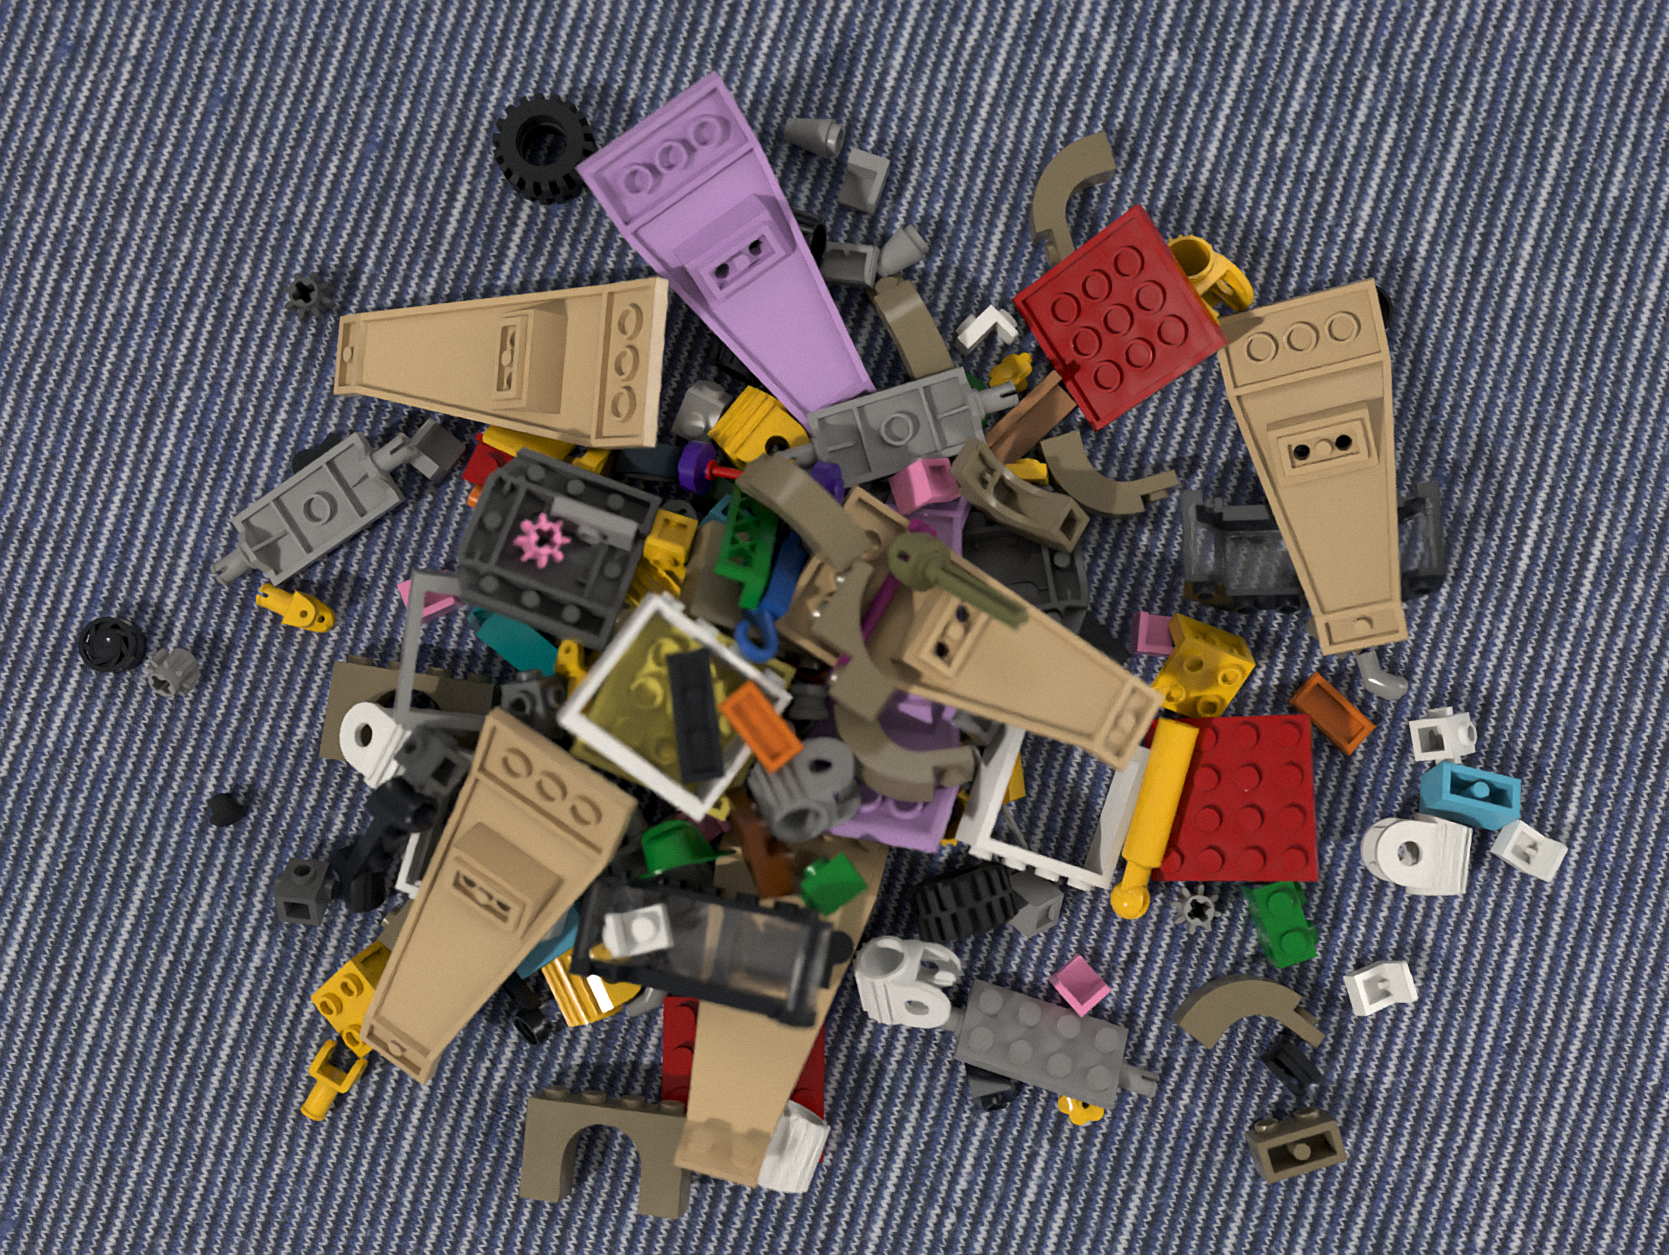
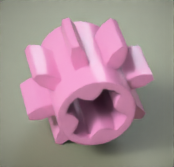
M545 513L538 516L535 526L530 521L525 520L520 526L526 535L517 537L514 540V544L522 546L525 553L521 561L524 562L529 558L537 560L539 569L546 566L547 557H550L557 563L561 561L564 557L558 548L570 542L569 538L562 537L559 530L563 522L559 521L555 524L547 522ZM544 534L549 540L540 549L536 546L535 542L538 537Z

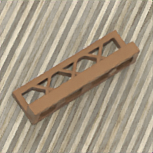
M1055 370L1025 396L1017 407H1014L984 435L986 446L1004 466L1005 464H1016L1017 460L1028 453L1077 406L1075 401L1058 385L1062 377ZM956 480L957 485H958V488H960L961 485H960V483Z

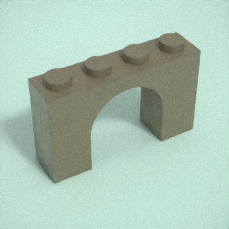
M711 520L696 529L678 600L685 606L680 614L694 622L700 617L719 631L720 634L736 641L735 631L740 621H747L742 617L745 608L739 606L741 596L740 581L714 573L725 524ZM746 532L736 534L743 542H748L749 535ZM740 556L727 559V561L743 565L744 561ZM747 621L749 623V629L746 632L748 640L755 647L763 649L764 642L760 629ZM777 633L778 651L773 657L774 659L797 665L796 670L808 675H819L820 672L831 669V667Z
M349 655L348 662L334 661L319 757L347 761L340 747V728L345 715L353 706L362 702L376 703L383 707L391 697L396 695L400 662L388 661V668L374 667V658ZM428 667L427 674L414 672L412 689L429 695L435 700L442 711L487 715L497 706L499 707L502 688L501 685L491 684L492 676L468 673L467 680L451 678L452 670ZM369 724L362 728L360 735L361 742L365 747L369 745L372 739V729ZM469 731L468 736H450L459 742L457 746L476 751L482 732ZM466 771L461 779H467L469 772Z
M560 1085L544 1086L543 1090L528 1097L520 1198L559 1203L571 1194L575 1153L579 1137L587 1126L605 1124L623 1131L633 1141L638 1150L641 1160V1178L637 1214L678 1220L689 1209L692 1170L674 1166L675 1155L687 1120L688 1108H685L684 1102L663 1100L660 1102V1105L645 1103L646 1098L638 1095L621 1096V1100L606 1098V1092L599 1090L582 1091V1095L567 1093L568 1088Z

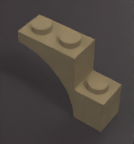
M860 558L854 568L851 566L844 574L841 573L835 582V586L839 589L830 602L826 599L820 602L810 620L814 622L811 627L814 636L851 660L848 665L841 662L828 681V684L832 686L829 691L830 697L871 726H874L897 693V688L874 665L862 640V606L866 593L875 578V569Z

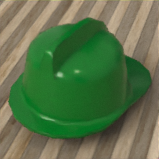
M679 819L667 821L642 833L641 840L648 871L640 875L639 878H646L675 866L729 856L736 853L737 850L722 849L714 851L696 825Z

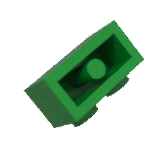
M842 852L831 861L826 856H822L803 870L807 879L800 883L805 891L799 897L807 908L820 910L824 918L827 919L867 889L868 884L847 855Z
M1253 881L1241 885L1267 963L1281 969L1318 956L1314 944L1319 943L1318 935L1311 920L1306 921L1301 905L1306 904V900L1298 881Z

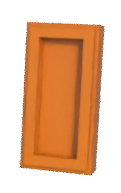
M1313 672L1287 700L1300 714H1311V724L1346 756H1350L1376 727L1318 672Z
M751 679L716 705L770 775L805 748Z

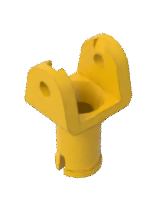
M270 582L263 584L259 591L268 595L267 598L256 595V604L283 616L282 624L319 633L328 632L335 625L336 615L333 609L313 595L297 590L292 594L281 588L274 587ZM322 617H325V620H324V622L322 623V622H321V619H322Z
M567 639L559 647L554 665V672L559 673L560 676L565 677V680L569 682L566 702L604 653L594 649L589 654L584 666V646ZM592 696L580 710L585 716L591 707Z
M328 1039L324 1043L309 1067V1074L317 1081L305 1103L300 1108L306 1117L315 1121H323L337 1093H345L360 1080L368 1064V1060L360 1057L347 1074L328 1063L337 1045V1042L332 1039Z

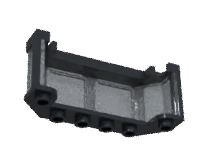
M1416 482V496L1400 497V492H1396L1401 603L1440 591L1447 576L1438 482ZM1202 490L1181 491L1180 508L1185 598L1223 611H1233L1239 615L1254 614L1258 610H1275L1281 614H1292L1301 609H1311L1270 505L1223 506V498H1215L1214 503L1203 504Z
M607 866L606 873H600L585 890L568 971L569 974L590 978L591 975L606 978L612 982H626L766 1016L767 1020L777 1021V1025L793 1029H815L818 1010L815 1009L829 932L830 930L834 931L835 922L820 918V910L800 907V904L781 900H774L773 907L761 905L760 896L737 892L735 899L724 897V888L700 884L698 891L686 889L687 880L663 876L662 883L631 878V870ZM659 904L667 905L674 942L673 947L630 957L612 956L603 938V928L606 926L605 915L625 913Z

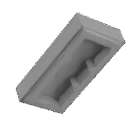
M827 241L826 255L820 269L825 284L873 289L880 250L877 246Z
M561 496L555 497L551 508L550 523L555 524L562 521L561 528L576 533L577 537L591 544L604 542L627 551L631 550L637 529L636 522Z

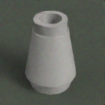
M788 118L784 129V141L828 159L829 156L838 157L840 154L845 129L844 125L836 124L835 119Z
M911 224L904 229L900 227L881 248L876 270L881 278L892 276L924 259L922 255L929 250V247Z

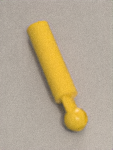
M1159 718L1121 854L1127 861L1123 880L1114 886L1110 894V903L1113 911L1122 918L1128 920L1139 918L1146 914L1150 906V894L1147 884L1151 869L1161 867L1199 728L1171 719Z

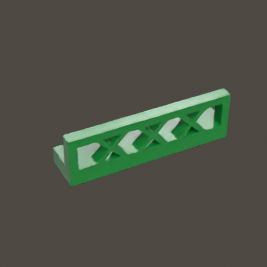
M735 483L714 573L743 582L739 606L755 611L767 580L779 515L768 506L745 494ZM750 508L757 516L748 518L742 510ZM746 532L752 541L743 542L736 534ZM740 556L746 562L747 567L729 562L727 559Z

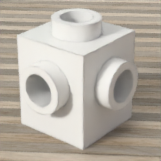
M1452 707L1427 710L1428 717L1409 721L1415 761L1435 760L1436 765L1443 761L1460 764V756L1476 752L1477 732L1474 724L1470 721L1469 712L1453 714Z

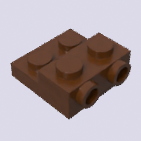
M741 786L725 790L743 860L761 900L769 898L778 899L787 896L791 891L795 890L791 874L797 872V866L790 847L787 848L784 840L777 841L775 835L771 836L764 815L761 816L755 798L747 799Z

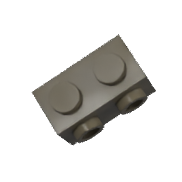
M1305 1107L1293 1113L1294 1117L1279 1121L1276 1118H1270L1257 1122L1254 1125L1255 1129L1245 1131L1256 1171L1270 1184L1347 1161L1348 1158L1336 1120L1323 1109L1318 1110L1317 1107Z

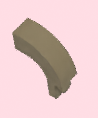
M1105 131L1081 138L1062 149L1050 161L1039 179L1029 211V232L1032 244L1044 240L1048 241L1044 243V252L1050 267L1056 266L1075 251L1066 222V203L1074 194L1085 188L1111 181L1117 169Z
M898 272L890 277L880 279L874 284L873 289H864L869 304L893 339L911 382L955 369L934 320L909 279L905 281Z
M1079 430L1042 440L1036 446L1040 463H1046L1050 484L1058 494L1071 496L1085 513L1096 517L1123 519L1139 516L1145 511L1142 498H1145L1147 504L1164 500L1170 497L1168 491L1179 485L1174 469L1129 482L1114 481L1104 477L1089 462Z
M968 437L949 469V473L961 485L958 492L970 504L1003 527L1043 546L1071 553L1090 520L1071 496L1040 489L1013 474L999 461L981 439Z
M763 452L758 458L752 460L746 466L744 472L735 480V483L745 494L768 506L781 516L804 539L820 561L842 574L872 545L851 516L825 489L802 469L777 452L772 457Z
M833 704L836 739L845 743L852 751L855 762L854 775L878 793L902 801L931 802L934 800V786L955 787L963 784L965 781L972 780L974 757L971 745L927 752L907 750L896 745L886 736L879 719L874 726H871L841 704Z
M1252 974L1223 976L1203 984L1194 990L1171 1016V1019L1210 1050L1230 1025L1250 1015H1265L1277 1019L1314 1048H1317L1326 1036L1315 1028L1319 1020L1299 1005L1293 1011L1303 998L1302 996L1275 980Z

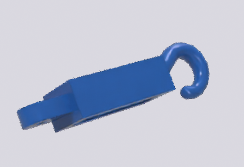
M788 529L780 537L777 545L772 550L767 580L755 611L745 608L742 615L744 619L760 629L764 648H757L748 640L746 632L749 629V623L747 621H740L736 627L735 637L740 651L754 662H767L778 651L775 622L789 610L806 556V552L798 547L801 537L791 529Z

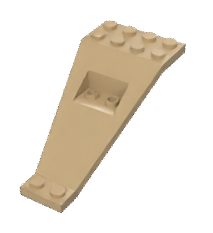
M651 277L605 285L340 316L333 395L343 397L371 396L601 450L655 447L658 431L657 419L659 394L661 391L662 358L665 346L664 333L666 310L668 307L669 280Z
M1371 277L1217 317L1221 330L1230 342L1217 351L1227 397L1314 615L1323 656L1409 639L1400 595L1391 357L1374 278ZM1348 435L1352 439L1351 443L1344 448L1337 446L1335 441L1338 436ZM1304 444L1309 447L1310 452L1305 457H1298L1294 454L1296 446Z
M856 485L851 487L841 506L872 543L852 564L854 568L861 558L875 569V578L866 593L862 606V619L890 571L887 565V557L892 544L899 535L911 532L907 529L910 524L909 520ZM950 548V564L1028 608L1026 615L1029 616L1026 625L1021 624L1018 631H1014L937 585L926 592H917L903 583L900 585L865 646L874 665L890 682L896 685L898 691L1082 748L1114 770L1124 772L1165 696ZM812 552L800 572L789 610L775 622L776 633L833 669L841 653L814 636L811 629L814 622L810 618L823 599L830 602L839 588L835 586V582L841 573L820 561L815 553ZM959 606L965 611V618L962 622L955 615L956 609ZM938 642L942 643L945 649L941 658L937 657L934 651Z
M497 706L487 714L469 774L366 1011L358 1038L424 1086L434 1076L442 1051L615 857L637 801Z
M746 795L747 799L754 798V796ZM730 814L728 823L732 829L723 834L718 850L736 849L737 852L716 859L713 886L724 888L723 896L733 899L736 898L737 892L759 896L744 863L732 815ZM825 832L806 841L786 843L787 848L790 847L797 866V872L791 874L795 890L783 898L761 900L760 904L773 907L774 900H781L800 904V907H806L799 897L805 891L800 883L807 879L803 870L822 856H826L831 861L844 852L866 881L868 888L826 920L835 922L834 931H843L852 938L855 951L875 906L890 845L841 835L834 836ZM713 904L710 906L702 979L710 980L715 972L726 917V908ZM745 912L740 926L731 972V983L736 987L786 999L792 997L796 982L746 972L748 956L750 955L755 930L804 940L806 927L786 923L778 918ZM825 930L823 932L820 944L822 943L823 938L828 933L832 932V930ZM851 958L843 964H834L829 990L812 986L809 1007L818 1010L815 1029H793L777 1025V1021L767 1020L766 1016L700 1001L687 1120L675 1155L674 1166L752 1188L757 1187L766 1151Z

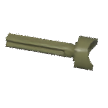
M925 532L906 533L899 535L895 539L888 553L887 565L896 579L917 592H926L937 585L1014 631H1018L1021 624L1026 625L1029 616L1026 615L1028 610L1026 606L950 564V550L948 545L942 540ZM906 553L910 555L908 562L901 559L906 556Z

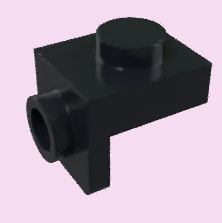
M964 1062L975 1110L983 1109L985 1112H995L1006 1108L1007 1103L1014 1101L1010 1077Z

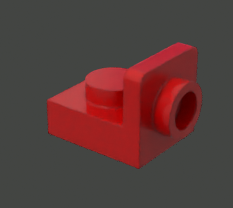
M478 432L475 437L478 445L461 478L474 485L478 484L484 487L488 475L498 467L503 468L515 457L482 441L483 433Z

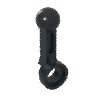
M514 970L501 987L518 1006L517 1013L512 1017L517 1031L530 1045L539 1048L549 1039L552 1026L547 1017L537 1008L543 1002Z

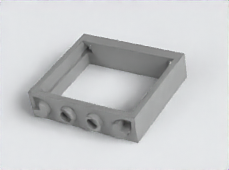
M412 567L393 711L394 723L402 724L401 728L408 731H414L418 724L426 729L427 726L444 728L447 734L455 736H468L469 731L482 732L487 715L410 708L425 592L461 596L459 573ZM560 676L561 685L565 689L567 697L569 682L565 680V677ZM560 725L551 730L537 733L552 742V739L563 740L565 726Z

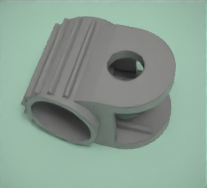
M828 737L810 739L801 743L805 747L771 775L760 761H757L754 769L750 770L751 777L748 778L749 787L756 799L761 814L766 819L771 836L775 835L777 841L784 840L788 843L812 839L823 831L844 824L857 813L861 804V793L858 783L853 778L855 771L853 753L845 743ZM825 759L832 763V767L829 770L816 772L814 761ZM833 793H837L839 795V798L836 802L834 801Z

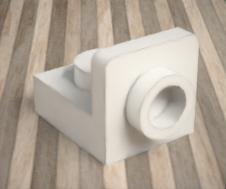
M666 904L654 905L625 913L605 915L606 926L603 928V938L607 949L611 951L613 957H630L674 946Z

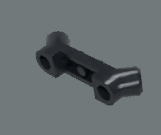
M401 775L386 780L372 792L365 804L373 817L371 823L359 842L338 849L332 859L331 864L342 881L345 907L355 913L374 910L385 902L387 898L383 872L394 861L393 856L398 848L408 839V832L413 834L425 832L432 828L439 818V804L436 799L428 794L418 792L415 786Z

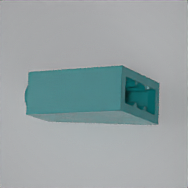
M477 606L467 616L475 635L519 671L541 668L542 675L555 673L554 665L559 647L554 645V641L542 630Z

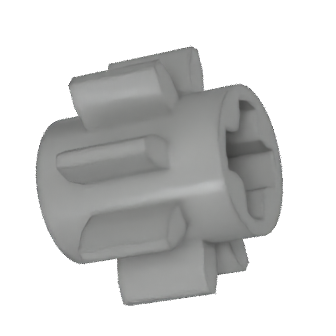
M161 648L150 659L151 663L145 669L150 673L148 676L149 685L154 691L165 697H171L176 692L185 697L197 685L196 681L201 677V674L196 671L198 669L196 658L181 648L174 649L170 654L167 650Z
M1196 883L1194 891H1189L1180 885L1178 888L1181 895L1177 901L1169 900L1168 902L1176 908L1178 913L1171 920L1175 924H1180L1186 920V932L1194 934L1196 926H1202L1210 932L1212 928L1209 922L1213 916H1222V913L1215 910L1213 902L1219 896L1215 893L1203 896L1204 885ZM1192 900L1202 903L1198 907L1200 914L1197 917L1188 913L1192 910L1190 905Z

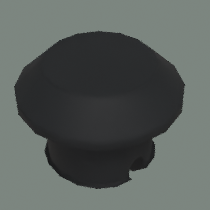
M231 793L217 794L209 802L213 813L209 822L218 827L232 825L242 818L246 808L243 805L237 804L234 795Z

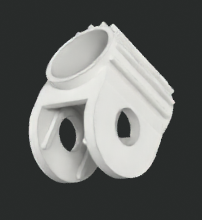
M362 702L353 706L343 719L340 728V747L345 759L357 771L365 775V783L376 789L386 780L402 775L406 770L393 757L413 731L404 730L401 728L402 724L394 723V707L384 708L376 703ZM369 724L372 729V739L369 745L365 747L361 742L360 735L362 728ZM427 726V730H429L432 733H434L438 728Z
M1416 812L1414 820L1394 817L1383 818L1373 823L1364 833L1360 847L1361 857L1366 868L1374 876L1406 886L1405 893L1465 894L1473 828ZM1401 844H1403L1404 854L1399 859L1398 849L1401 846Z
M883 935L871 938V941L868 943H862L860 951H855L856 959L853 960L854 972L863 1011H868L869 1018H874L878 1023L889 1025L903 1024L918 1028H935L947 1022L951 1011V1004L947 996L941 992V988L952 986L958 980L961 971V963L951 950L937 943L922 942L915 939L901 940L895 936ZM921 960L933 962L938 968L929 969L920 965Z
M789 1100L766 1151L758 1185L780 1192H807L831 1126L827 1125V1122L823 1121L809 1109Z

